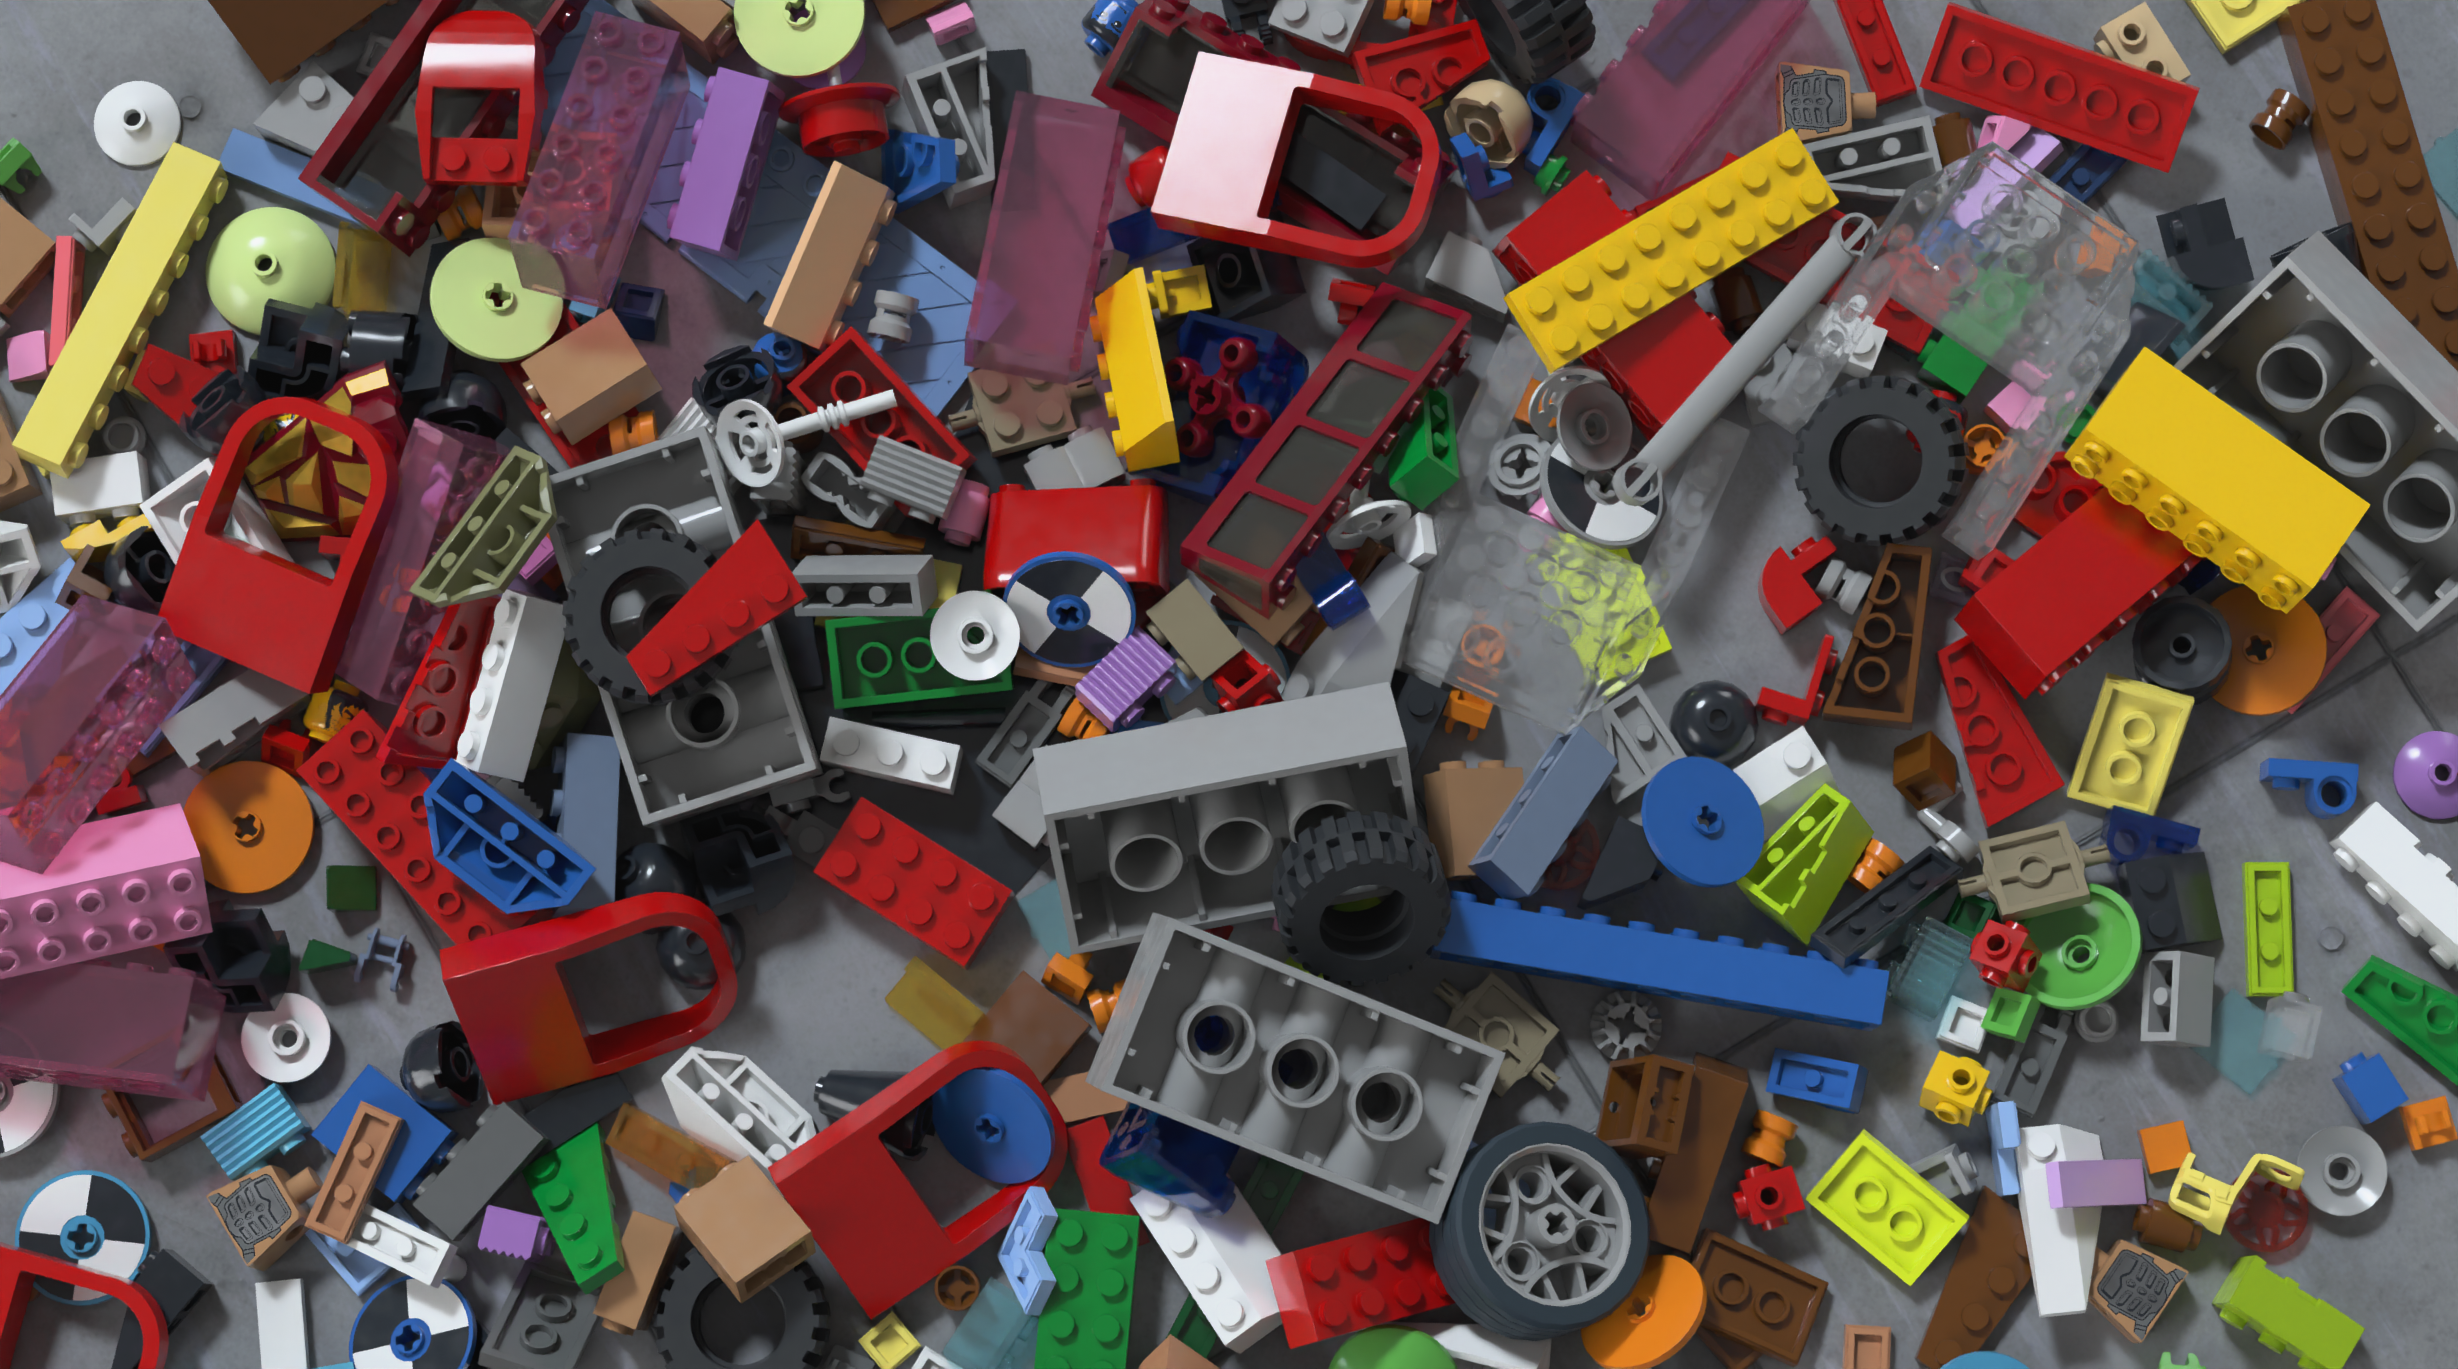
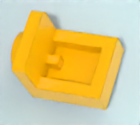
M1204 264L1162 273L1161 270L1152 271L1153 283H1147L1146 285L1151 310L1158 308L1160 319L1212 310Z

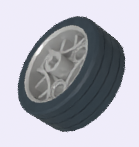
M1542 1121L1518 1125L1467 1151L1439 1223L1436 1224L1430 1221L1429 1242L1435 1269L1447 1293L1466 1315L1485 1329L1510 1339L1540 1341L1561 1337L1590 1326L1611 1315L1630 1297L1643 1275L1650 1249V1220L1644 1195L1633 1172L1614 1149L1592 1133L1572 1125ZM1519 1179L1524 1180L1530 1188L1529 1198L1521 1193ZM1565 1181L1580 1196L1577 1203L1572 1201L1560 1187ZM1484 1208L1496 1209L1494 1230L1483 1226ZM1577 1232L1586 1240V1251L1581 1250L1577 1245ZM1508 1255L1513 1256L1518 1262V1274L1513 1273L1508 1267ZM1561 1270L1567 1300H1559L1547 1276L1548 1271Z

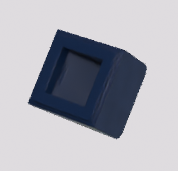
M621 283L613 312L630 338L650 342L655 340L665 289Z

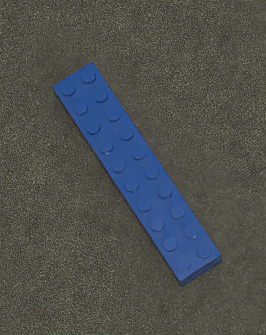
M1451 891L1450 894L1452 912L1450 922L1445 927L1446 933L1438 946L1432 945L1431 947L1432 953L1430 958L1624 991H1636L1642 994L1864 1031H1872L1882 1025L1889 971L1878 969L1879 962L1858 958L1848 967L1842 969L1818 951H1807V955H1802L1801 957L1789 955L1790 947L1778 944L1763 943L1762 947L1753 949L1744 947L1745 940L1736 937L1718 936V940L1711 942L1699 940L1700 932L1688 929L1674 928L1673 932L1669 935L1655 932L1656 925L1646 922L1629 921L1626 927L1610 925V917L1598 914L1585 913L1584 918H1581V920L1567 918L1566 910L1549 906H1540L1539 911L1536 913L1521 910L1522 903L1513 900L1495 899L1493 905L1476 903L1477 895L1458 891Z

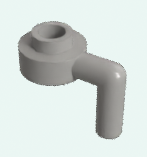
M1956 780L1955 795L1921 811H1917V817L1936 834L1940 841L1935 846L1943 855L1954 863L1960 859L1968 864L1980 852V849L1956 824L1944 819L1939 814L1964 789Z

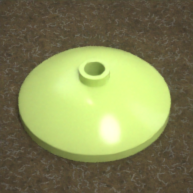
M265 207L251 210L236 217L221 230L209 250L205 276L209 295L218 311L237 328L260 336L264 306L269 298L311 309L316 302L328 305L336 287L338 268L332 244L315 222L294 210L280 207ZM265 258L272 259V266L269 270L260 271L258 269L261 260Z

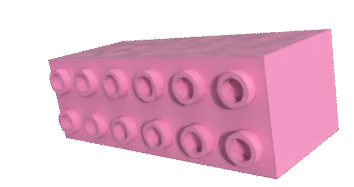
M180 803L0 842V979L213 932L201 857Z

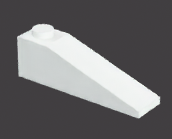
M1803 726L1732 770L1747 784L1758 802L1764 823V841L1770 839L1824 783L1840 793L1827 762ZM1699 816L1697 817L1699 824H1706L1709 827L1707 819L1702 820Z
M2061 1124L2019 1128L2021 1144L2015 1148L2021 1191H2019L2017 1196L2039 1316L2044 1318L2085 1313L2102 1207L2051 1209L2045 1165L2046 1163L2056 1161L2103 1160L2099 1135Z

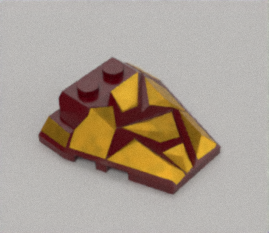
M386 360L344 375L333 385L331 390L317 401L366 421L386 439L397 462L399 489L384 537L417 536L455 522L458 516L441 479L431 481L400 414L399 408L404 399ZM298 416L289 425L282 427L254 450L250 455L244 472L263 513L282 542L320 540V535L351 538L369 494L371 482L368 460L354 440L302 416Z

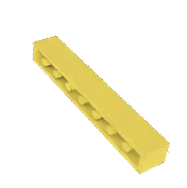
M173 141L12 443L21 459L67 479L74 468L78 469L82 466L89 450L87 443L94 429L100 430L109 413L107 405L114 391L120 392L128 379L129 368L127 367L135 353L140 354L148 341L149 330L147 329L155 315L160 316L166 308L169 300V292H167L174 278L179 279L186 270L189 261L188 251L194 240L199 241L204 236L209 223L207 216L213 204H219L226 194L228 180L220 161Z

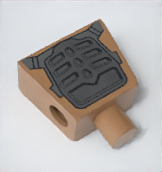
M1779 62L1775 71L1777 136L1793 128L1801 142L1808 144L1850 134L1852 132V119H1874L1876 117L1875 92L1851 93L1850 74L1848 71Z
M269 1165L212 1191L206 1197L247 1267L265 1271L310 1229L304 1226L311 1212L305 1201L318 1193L323 1183L318 1174L309 1166L291 1178L285 1169Z
M2115 1240L2107 1253L2096 1247L2088 1301L2133 1344L2142 1343L2189 1271L2125 1240Z

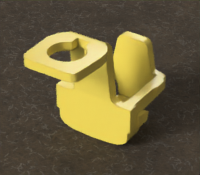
M2189 1152L2175 1178L2168 1203L2175 1211L2202 1223L2206 1230L2221 1235L2234 1203L2255 1172L2270 1181L2292 1190H2298L2305 1171L2278 1157L2268 1154H2255L2235 1184L2230 1186L2207 1176L2205 1173L2191 1169L2196 1155ZM2271 1167L2280 1169L2290 1176L2279 1174L2271 1169ZM2184 1184H2188L2192 1187H2195L2201 1191L2208 1193L2210 1195V1198L2201 1195L2197 1192H2194L2183 1186Z

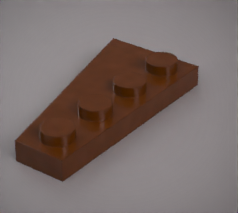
M1985 1185L1981 1187L1972 1216L1961 1238V1244L1953 1264L1949 1268L1945 1279L1946 1282L1914 1357L1928 1369H1940L1944 1364L1958 1356L1978 1351L2032 1277L2020 1211Z

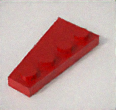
M757 519L631 650L626 658L649 695L653 697L803 602L808 596Z
M494 595L448 607L375 758L383 763L443 769L450 758L457 759L458 741L466 727L470 713V698L473 691L477 688L483 666L482 655L484 649L489 644L495 623L494 612L502 597Z
M1967 635L1936 652V661L1985 829L2063 787L2065 783L2001 673Z

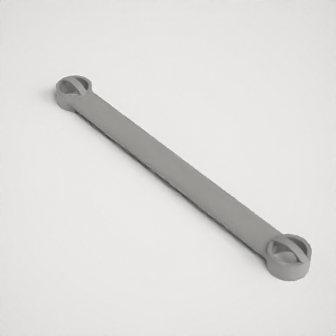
M1855 212L1847 214L1834 223L1829 231L1827 241L1634 459H1631L1617 469L1613 477V488L1615 494L1622 502L1631 506H1640L1659 494L1665 477L1856 260L1874 249L1878 239L1876 225L1869 217ZM1852 223L1858 226L1856 231L1844 242L1841 235L1843 224ZM1864 235L1865 245L1861 251L1851 249ZM1636 467L1643 470V473L1627 488L1625 483V472L1627 469ZM1650 480L1651 484L1648 494L1645 497L1636 496L1635 494Z

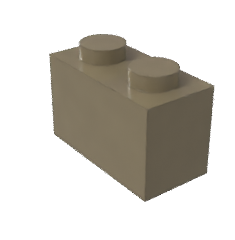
M1188 579L1184 580L1146 611L1152 620L1146 625L1147 629L1161 646L1170 642L1178 651L1180 656L1175 661L1190 681L1198 676L1205 683L1211 678L1210 676L1244 650V647Z

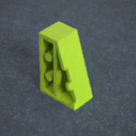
M1824 783L1763 845L1759 859L1754 867L1745 876L1735 881V883L1756 909L1807 946L1810 942L1811 934L1819 927L1874 831L1849 799Z
M2259 1256L2238 1257L2211 1303L2222 1310L2219 1317L2237 1329L2243 1330L2245 1325L2260 1333L2258 1341L2276 1353L2282 1354L2284 1349L2296 1355L2300 1358L2297 1365L2302 1369H2342L2365 1328L2320 1298L2317 1300L2299 1289L2300 1284L2290 1277L2286 1276L2283 1279L2265 1268L2267 1262Z

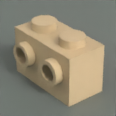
M2146 2L2101 26L2093 38L2096 43L2094 44V51L2184 83L2191 76L2188 68Z

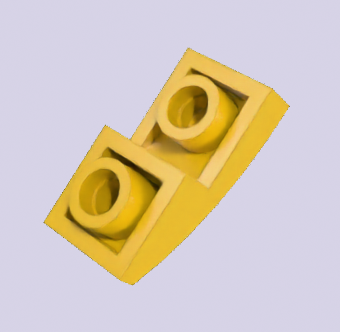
M144 513L140 516L132 515L123 519L117 525V529L111 532L107 530L99 519L94 523H84L71 531L69 537L60 542L75 562H77L87 543L95 547L88 563L104 562L112 546L122 537L141 526H149L144 532L154 531Z

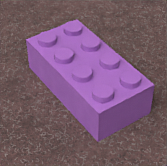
M718 67L716 77L710 76L704 92V101L708 102L703 119L699 118L696 121L692 133V144L696 145L691 162L686 161L680 174L679 185L683 187L679 204L674 203L667 219V228L671 229L669 237L684 246L737 261L779 119L778 109L783 104L786 95L769 80L723 67Z

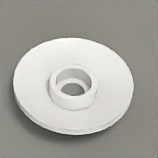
M132 81L115 87L101 100L94 117V132L102 150L113 160L127 166H146L164 158L173 141L177 143L181 132V115L175 100L166 90L150 82ZM133 113H139L141 115L140 122L135 126L127 125L128 117Z
M966 591L951 597L938 609L931 624L930 642L936 659L949 673L966 680H984L1001 673L1012 662L1019 647L1020 628L1014 612L1002 599L988 592ZM972 627H980L984 632V639L979 644H972L967 638V633Z
M284 993L275 1011L250 1012L241 1033L242 1050L249 1065L264 1078L282 1083L296 1082L312 1075L325 1061L331 1046V1028L327 1016L314 1001L299 994ZM288 1031H294L297 1035V1041L292 1047H285L282 1042L283 1035Z

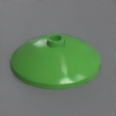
M2087 883L2090 892L2089 904L2016 921V923L2024 926L2031 932V939L2043 954L2036 971L2025 989L2028 995L2038 999L2041 1004L2061 1010H2080L2096 1006L2116 995L2129 982L2136 971L2143 946L2141 926L2130 905L2119 894L2109 888ZM2090 954L2088 960L2083 963H2077L2080 955Z
M1397 1324L1376 1325L1355 1333L1339 1347L1329 1366V1369H1458L1449 1352L1436 1339L1418 1329Z

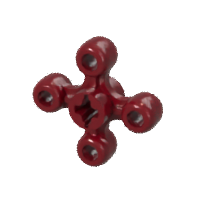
M1233 337L1226 340L1219 351L1221 367L1212 376H1205L1202 366L1196 360L1187 357H1175L1165 365L1166 384L1169 388L1178 392H1189V403L1196 412L1194 419L1189 423L1183 424L1176 432L1178 449L1183 455L1192 458L1208 456L1216 444L1213 430L1218 422L1223 419L1230 420L1233 430L1239 436L1248 439H1260L1271 428L1272 418L1270 412L1261 405L1246 403L1245 391L1239 384L1242 375L1254 370L1260 360L1258 346L1253 341L1241 337Z

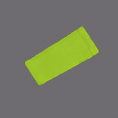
M2289 862L2242 863L2246 997L2294 996L2290 864Z

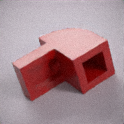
M1827 535L1818 542L1813 537H1810L1791 551L1795 557L1792 560L1780 546L1772 553L1761 571L1758 581L1759 600L1763 610L1781 635L1812 615L1822 605L1821 600L1804 579V576L1833 557L1837 551V548Z

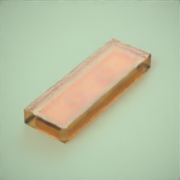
M623 1103L605 1142L689 1190L701 1188L716 1178L719 1171L726 1165L733 1162L737 1163L736 1160L631 1103Z

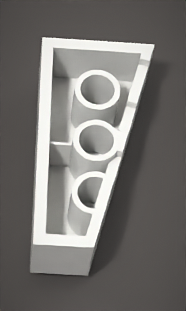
M2377 801L2368 805L2329 842L2336 850L2333 853L2335 859L2349 872L2353 873L2356 870L2368 882L2365 888L2369 894L2383 905L2388 903L2400 915L2397 917L2399 924L2412 936L2417 937L2420 935L2432 947L2429 953L2438 964L2447 970L2452 967L2457 972L2458 886L2452 881L2454 879L2451 872L2452 869L2439 857L2437 858L2431 853H2427L2425 856L2418 851L2422 846L2420 840Z

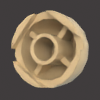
M1488 79L1471 83L1451 100L1450 106L1444 113L1446 128L1451 138L1466 132L1475 147L1478 145L1483 146L1490 168L1493 169L1507 167L1521 154L1530 141L1533 128V117L1530 107L1520 91L1501 81Z

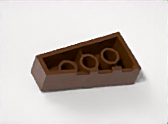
M1887 543L1845 657L1838 670L1830 696L1823 709V721L1912 731L1932 563V548Z
M1699 1052L1695 1053L1692 1065H1695L1678 1154L1653 1157L1647 1178L1654 1181L1649 1197L1644 1195L1650 1220V1240L1688 1253L1691 1252L1749 1084L1746 1068Z

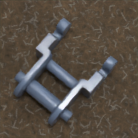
M376 927L373 933H369L367 936V940H370L367 953H360L354 973V981L359 983L362 981V971L367 968L368 961L384 962L395 967L390 991L397 992L399 989L398 981L403 978L406 967L400 964L404 950H408L410 944L406 943L407 935L403 934L399 940L380 935V928ZM377 945L395 948L394 958L376 954Z

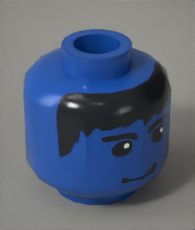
M1097 0L1081 22L1082 29L1088 36L1084 41L1086 46L1102 58H1105L1108 53L1112 54L1135 7L1139 4L1135 0ZM1141 19L1138 20L1121 57L1126 55L1145 31L1146 24Z
M773 332L766 334L757 341L752 351L762 353L761 348L768 351L777 365L783 380V397L792 395L793 393L786 386L808 367L809 354L804 343L781 333ZM758 363L755 364V375L758 379L768 375L766 369Z

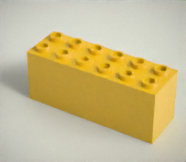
M2145 346L2119 378L2064 455V458L2071 462L2072 468L2078 474L2085 478H2094L2108 488L2109 494L2115 500L2125 505L2131 504L2145 514L2147 521L2152 526L2162 531L2171 532L2183 541L2184 547L2189 552L2198 557L2208 558L2220 567L2222 574L2226 578L2238 584H2245L2258 593V598L2263 604L2274 610H2282L2286 614L2314 588L2371 505Z

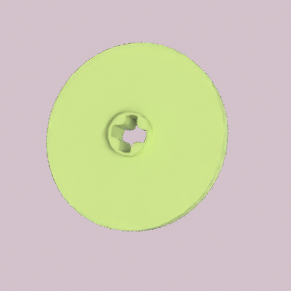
M735 0L734 4L735 29L741 44L749 56L764 69L790 78L813 77L839 65L857 45L865 23L864 0ZM802 3H804L810 15L807 19L800 17L796 23L789 11L792 7L799 9Z
M480 238L459 245L443 258L431 282L430 306L439 329L457 348L478 359L491 362H511L524 359L538 352L552 338L562 315V292L550 266L530 248L507 239ZM492 292L499 293V299L504 301L501 307H495L494 301L489 299Z

